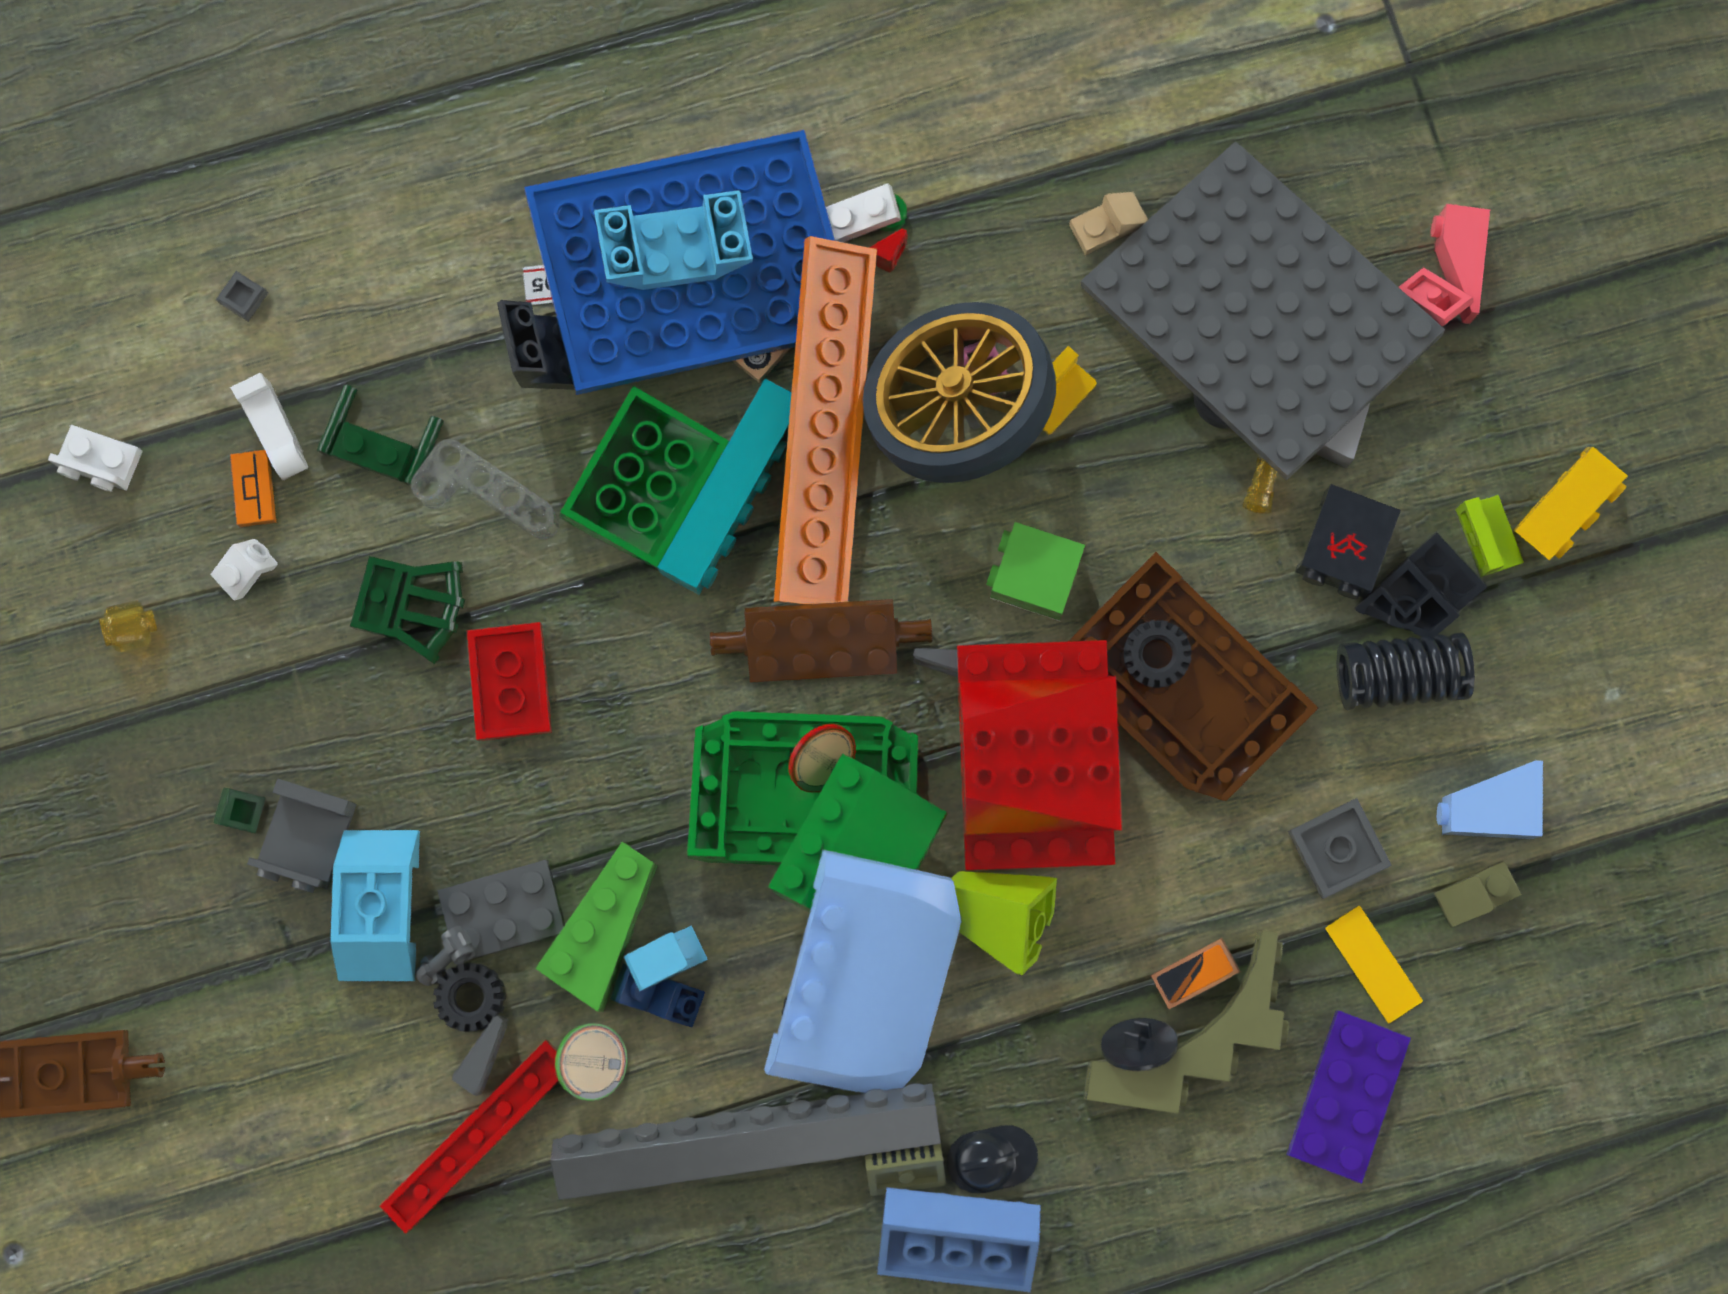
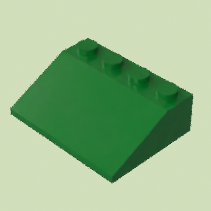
M633 386L560 511L559 518L588 535L657 568L729 441Z
M842 753L768 887L777 896L810 913L816 889L813 886L823 850L918 870L948 813L878 771Z

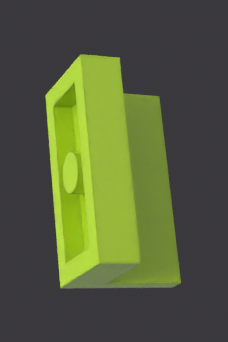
M1499 495L1483 500L1476 497L1464 501L1455 509L1480 577L1524 563Z

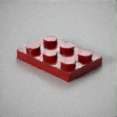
M536 622L467 630L476 740L487 741L552 733L542 624Z

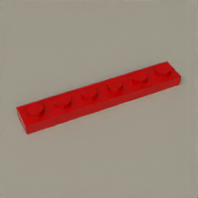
M545 1040L380 1205L383 1211L405 1234L409 1233L559 1082L555 1069L557 1049L548 1040Z

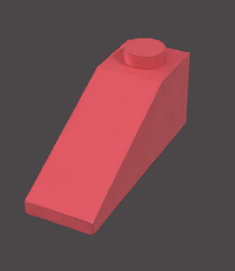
M1446 204L1440 215H1435L1433 218L1431 237L1436 238L1435 253L1446 281L1473 298V303L1459 313L1462 323L1470 324L1479 314L1490 210Z

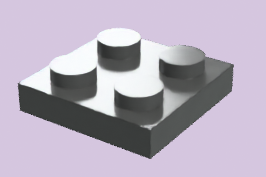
M1357 798L1287 831L1322 899L1392 866Z

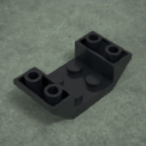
M508 300L497 302L512 373L520 387L575 390L557 317L534 315L531 302Z

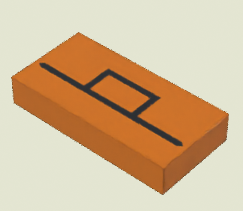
M259 450L230 454L237 525L239 527L276 523L271 462L266 451Z

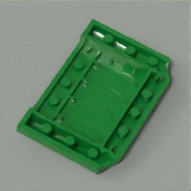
M733 711L723 715L722 719L709 725L696 727L687 849L688 859L708 863L780 865L820 794V792L810 793L801 790L793 783L789 775L791 754L797 743L811 730L826 724H837L844 727L852 734L855 740L856 754L854 760L878 771L915 794L917 791L918 735L912 732L910 734L893 725V722L882 716Z

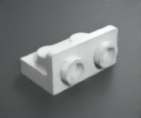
M71 425L59 455L50 453L48 461L58 467L57 473L70 479L78 480L81 475L92 479L90 484L100 489L112 492L113 487H117L127 491L143 451L138 447Z

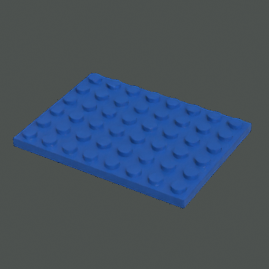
M804 130L524 187L576 395L795 347L804 241L810 236L835 241ZM740 190L753 257L751 263L715 280L646 290L606 282L594 210L631 205L633 216L702 207L704 195Z

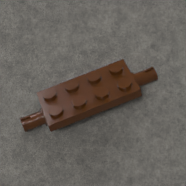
M893 599L745 608V627H743V631L710 632L712 656L744 653L745 657L748 656L750 683L897 674L896 647H899V643L932 642L931 619L898 621V618H894Z
M128 1030L0 1041V1118L131 1106L130 1080L151 1077L162 1078L165 1067L149 1068V1064L165 1063L164 1056L161 1052L129 1056Z

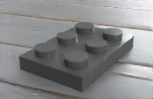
M548 860L438 890L447 930L461 926L464 931H467L473 943L475 955L469 960L557 936L565 926Z

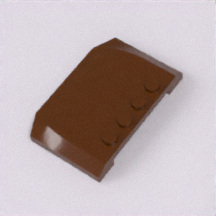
M1157 552L1068 641L1107 640L1108 676H1116L1118 723L1186 789L1223 801H1227L1318 709L1295 684L1280 673ZM1152 620H1163L1173 625L1175 624L1185 633L1191 645V662L1184 676L1174 684L1160 688L1145 686L1135 680L1127 670L1124 661V646L1130 633L1137 626ZM1152 640L1143 649V659L1151 668H1164L1172 659V649L1163 640Z

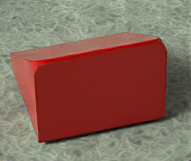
M902 228L869 247L877 249V267L889 273L893 272L907 246V230Z

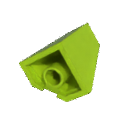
M959 871L951 878L954 881L961 917L959 932L1014 973L1023 975L1038 960L1042 946L1036 943V941L1041 938L1045 925L1050 926L1054 915L1057 878Z

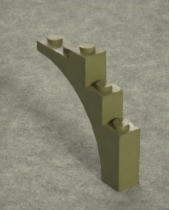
M1269 931L1257 932L1251 961L1235 994L1223 1011L1201 1032L1178 1045L1177 1052L1170 1061L1151 1070L1128 1071L1117 1068L1108 1061L1088 1060L1083 1099L1179 1114V1107L1186 1106L1188 1097V1083H1183V1075L1229 1082L1230 1074L1236 1075L1239 1061V1053L1233 1051L1234 1044L1280 1050L1281 1043H1286L1288 1038L1289 1021L1284 1020V1011L1269 1009L1270 1002H1276L1278 993V980L1273 979L1274 964H1280L1283 950L1282 942H1277L1278 933Z

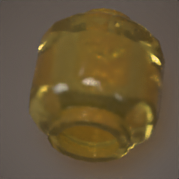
M139 601L109 606L104 611V617L98 618L106 647L112 645L113 649L117 652H125L148 646L151 643L150 632L158 631L152 609L144 611L143 605Z

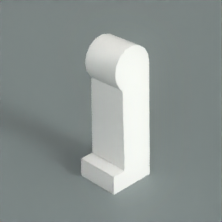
M259 373L230 387L236 399L241 403L279 477L285 480L308 469L307 462L302 454L303 450L271 383Z

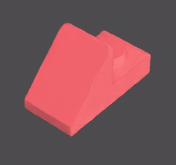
M1424 267L1399 286L1407 296L1441 326L1447 324L1473 303V298Z

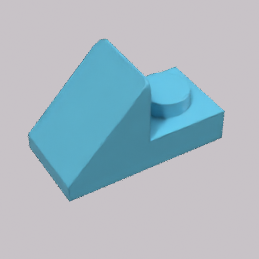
M692 926L676 933L670 932L624 956L639 991L708 960Z

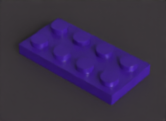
M1336 1010L1286 1155L1362 1184L1411 1038Z

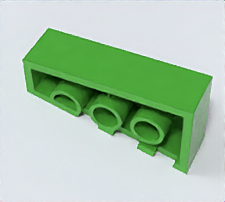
M622 842L535 969L597 1012H604L609 993L616 980L622 958L631 940L634 926L642 910L658 865Z

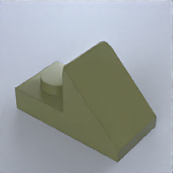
M1505 861L1498 862L1434 893L1450 927L1495 910V907L1522 895Z

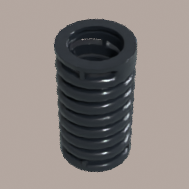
M1462 632L1454 633L1449 637L1439 634L1433 638L1422 636L1419 639L1415 637H1409L1405 640L1396 638L1390 642L1387 640H1380L1377 643L1366 641L1362 645L1357 642L1341 643L1337 650L1338 688L1342 704L1346 710H1353L1359 704L1362 708L1368 709L1372 706L1373 700L1378 707H1385L1388 701L1393 706L1400 705L1402 701L1407 705H1412L1416 700L1423 704L1429 702L1431 698L1435 702H1441L1445 697L1449 701L1467 700L1473 694L1475 683L1473 654L1469 640ZM1459 650L1464 661L1465 676H1461Z

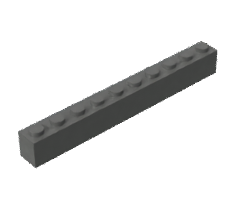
M910 1084L904 1088L885 1091L874 1089L864 1094L851 1096L834 1095L828 1099L807 1102L799 1100L790 1105L776 1107L759 1106L749 1111L735 1113L719 1112L714 1116L695 1119L684 1117L674 1122L661 1124L644 1123L634 1128L620 1130L610 1128L599 1133L586 1135L569 1134L559 1139H553L551 1166L558 1199L562 1200L941 1144L932 1084Z

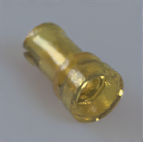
M1261 457L1256 459L1252 483L1247 488V494L1244 497L1242 506L1251 512L1268 514L1271 513L1273 506V487L1277 471Z

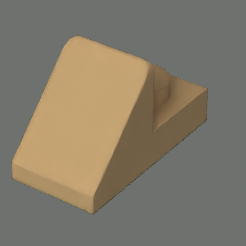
M1133 192L1111 193L1104 196L1102 205L1071 219L1069 226L1084 254L1087 255L1137 231L1148 219Z

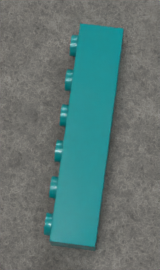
M764 379L658 566L661 575L700 595L704 587L707 589L711 587L719 571L715 568L722 555L727 557L734 547L736 538L733 535L739 524L744 526L752 515L754 506L750 504L757 492L763 494L769 485L772 477L769 471L775 461L780 463L786 455L792 392Z

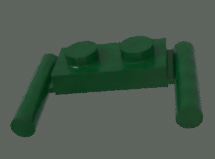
M344 384L316 451L417 488L444 421L438 417L430 416L418 448H413L412 445L345 422L358 390Z

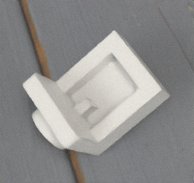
M256 539L233 544L210 575L235 601L244 598L262 573L274 570L278 563L263 544L259 543Z

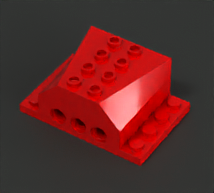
M1107 640L957 645L965 870L1115 865L1114 831H1122L1116 676H1108Z

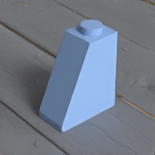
M1535 760L1442 797V803H1439L1437 806V823L1442 825V834L1520 839L1541 837L1543 834V761Z

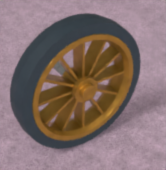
M965 302L952 304L932 310L911 321L884 345L876 356L866 378L863 393V410L866 422L877 446L899 469L911 476L926 481L939 483L964 482L986 476L1001 469L1031 446L1045 427L1054 406L1056 376L1046 344L1034 327L1022 316L1010 309L990 303ZM981 340L964 367V341ZM997 342L1008 347L985 363ZM954 344V366L945 369L934 353ZM930 357L941 373L936 378L914 371V369L923 360ZM1020 359L1022 360L1023 372L997 376ZM905 381L929 388L899 394ZM1021 389L1015 403L989 395ZM981 405L1006 413V415L995 426L990 428L979 414L977 408ZM921 407L899 423L897 422L896 411ZM954 415V444L936 445ZM964 417L972 429L982 426L986 432L964 441ZM933 420L921 442L909 437L913 432Z

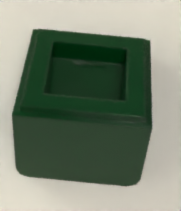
M224 787L214 823L256 833L266 798Z

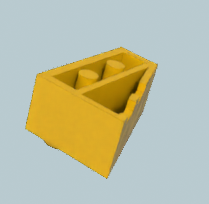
M1586 447L1576 463L1561 475L1552 489L1537 502L1513 530L1548 560L1554 555L1560 559L1575 543L1570 539L1579 528L1586 531L1601 515L1596 510L1606 499L1612 503L1627 487L1622 482L1628 475L1594 447Z

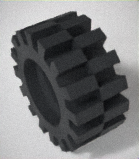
M1163 620L1148 621L1137 626L1128 636L1124 646L1125 665L1131 676L1145 686L1154 688L1170 686L1179 681L1186 673L1191 662V645L1185 633L1175 624L1173 625ZM1163 640L1169 644L1172 649V659L1166 667L1154 669L1145 663L1142 653L1148 642Z
M461 963L457 964L454 968L450 967L445 971L444 977L440 976L438 979V988H434L433 995H436V1002H433L434 1008H437L439 1011L438 1017L440 1020H444L448 1027L455 1028L457 1031L472 1032L486 1029L493 1017L503 1012L505 1007L503 1006V1000L506 999V993L503 992V981L499 980L498 974L494 970H490L488 966L482 964ZM473 982L478 984L483 990L484 1000L478 1010L469 1013L459 1008L456 1002V994L463 984Z

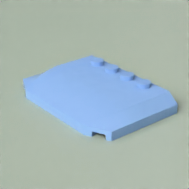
M823 850L813 886L816 889L806 931L778 1034L774 1033L764 1070L767 1075L860 1093H867L874 1089L885 1091L904 1088L922 1067L961 925L954 881L950 877Z

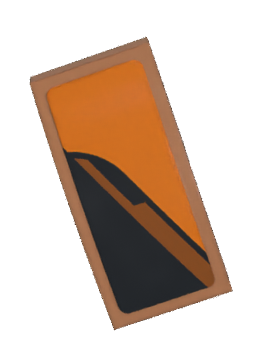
M1220 938L1189 954L1187 957L1157 971L1151 977L1168 1009H1171L1240 972V969L1223 938Z

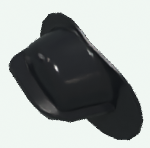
M1000 1125L962 1135L951 1145L947 1155V1169L952 1181L960 1189L970 1193H987L1019 1185L1034 1173L1038 1162V1149L1033 1138L1024 1129L1013 1125Z

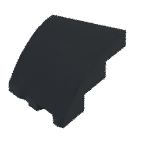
M1436 531L1390 572L1354 609L1358 613L1385 621L1392 626L1406 629L1421 637L1429 636L1433 638L1460 616L1459 611L1486 589L1487 585Z

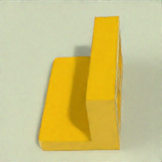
M1069 346L1052 362L1056 376V396L1050 417L1043 428V431L1048 435H1051L1097 384V381L1077 364L1079 355Z

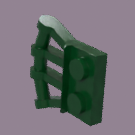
M369 556L350 627L392 639H399L435 665L440 658L438 656L440 650L451 635L457 633L459 624L456 623L459 609H463L465 599L462 598L460 574L463 573L462 562L453 561L415 567ZM445 575L447 594L414 586L415 579ZM415 597L444 604L442 618L407 611L410 598ZM404 621L438 630L427 645L424 646L405 633L402 627Z

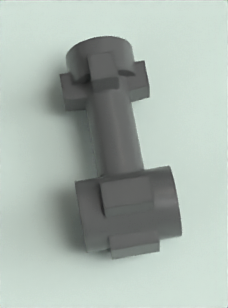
M461 926L453 927L442 934L441 939L445 948L435 957L427 955L421 960L422 964L416 969V977L422 984L426 986L439 984L437 982L440 976H443L442 973L447 970L446 966L452 961L454 964H461L475 955L473 943L467 931H464Z

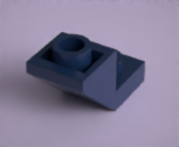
M623 963L610 1000L693 1028L705 991L671 979H666L639 991L628 965Z

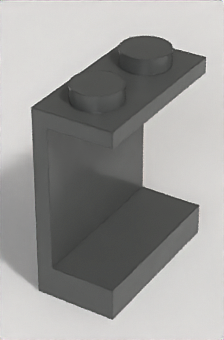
M277 779L273 793L280 795V799L259 858L249 857L247 865L259 868L257 876L276 882L279 881L280 875L294 879L292 887L314 893L315 887L327 889L333 874V865L343 832L348 830L357 804Z

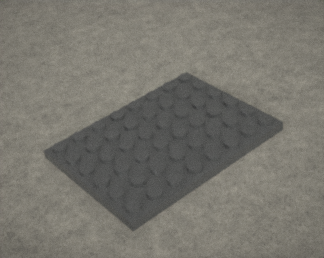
M1236 141L1081 280V287L1285 480H1288L1440 339L1445 332V329Z

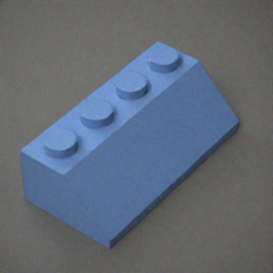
M887 1188L877 1274L1030 1292L1039 1246L1040 1205Z

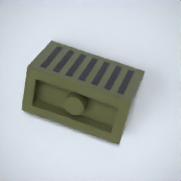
M940 1144L865 1155L870 1196L884 1195L887 1188L919 1190L946 1186Z

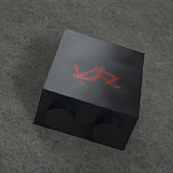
M1331 484L1323 494L1319 505L1322 506L1303 560L1297 565L1295 572L1303 575L1302 579L1312 585L1324 586L1325 583L1338 588L1337 592L1344 597L1350 599L1365 598L1372 592L1401 510Z

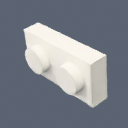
M888 183L826 207L834 239L838 242L848 241L901 220L893 189Z

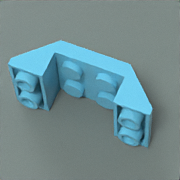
M740 190L704 195L702 207L633 216L631 205L594 210L606 282L646 290L715 280L753 261Z
M344 830L333 865L330 942L338 981H415L416 943H410L412 868H419V830Z

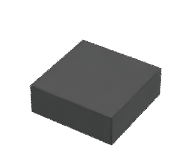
M236 271L216 298V301L249 322L268 295V292L265 288Z

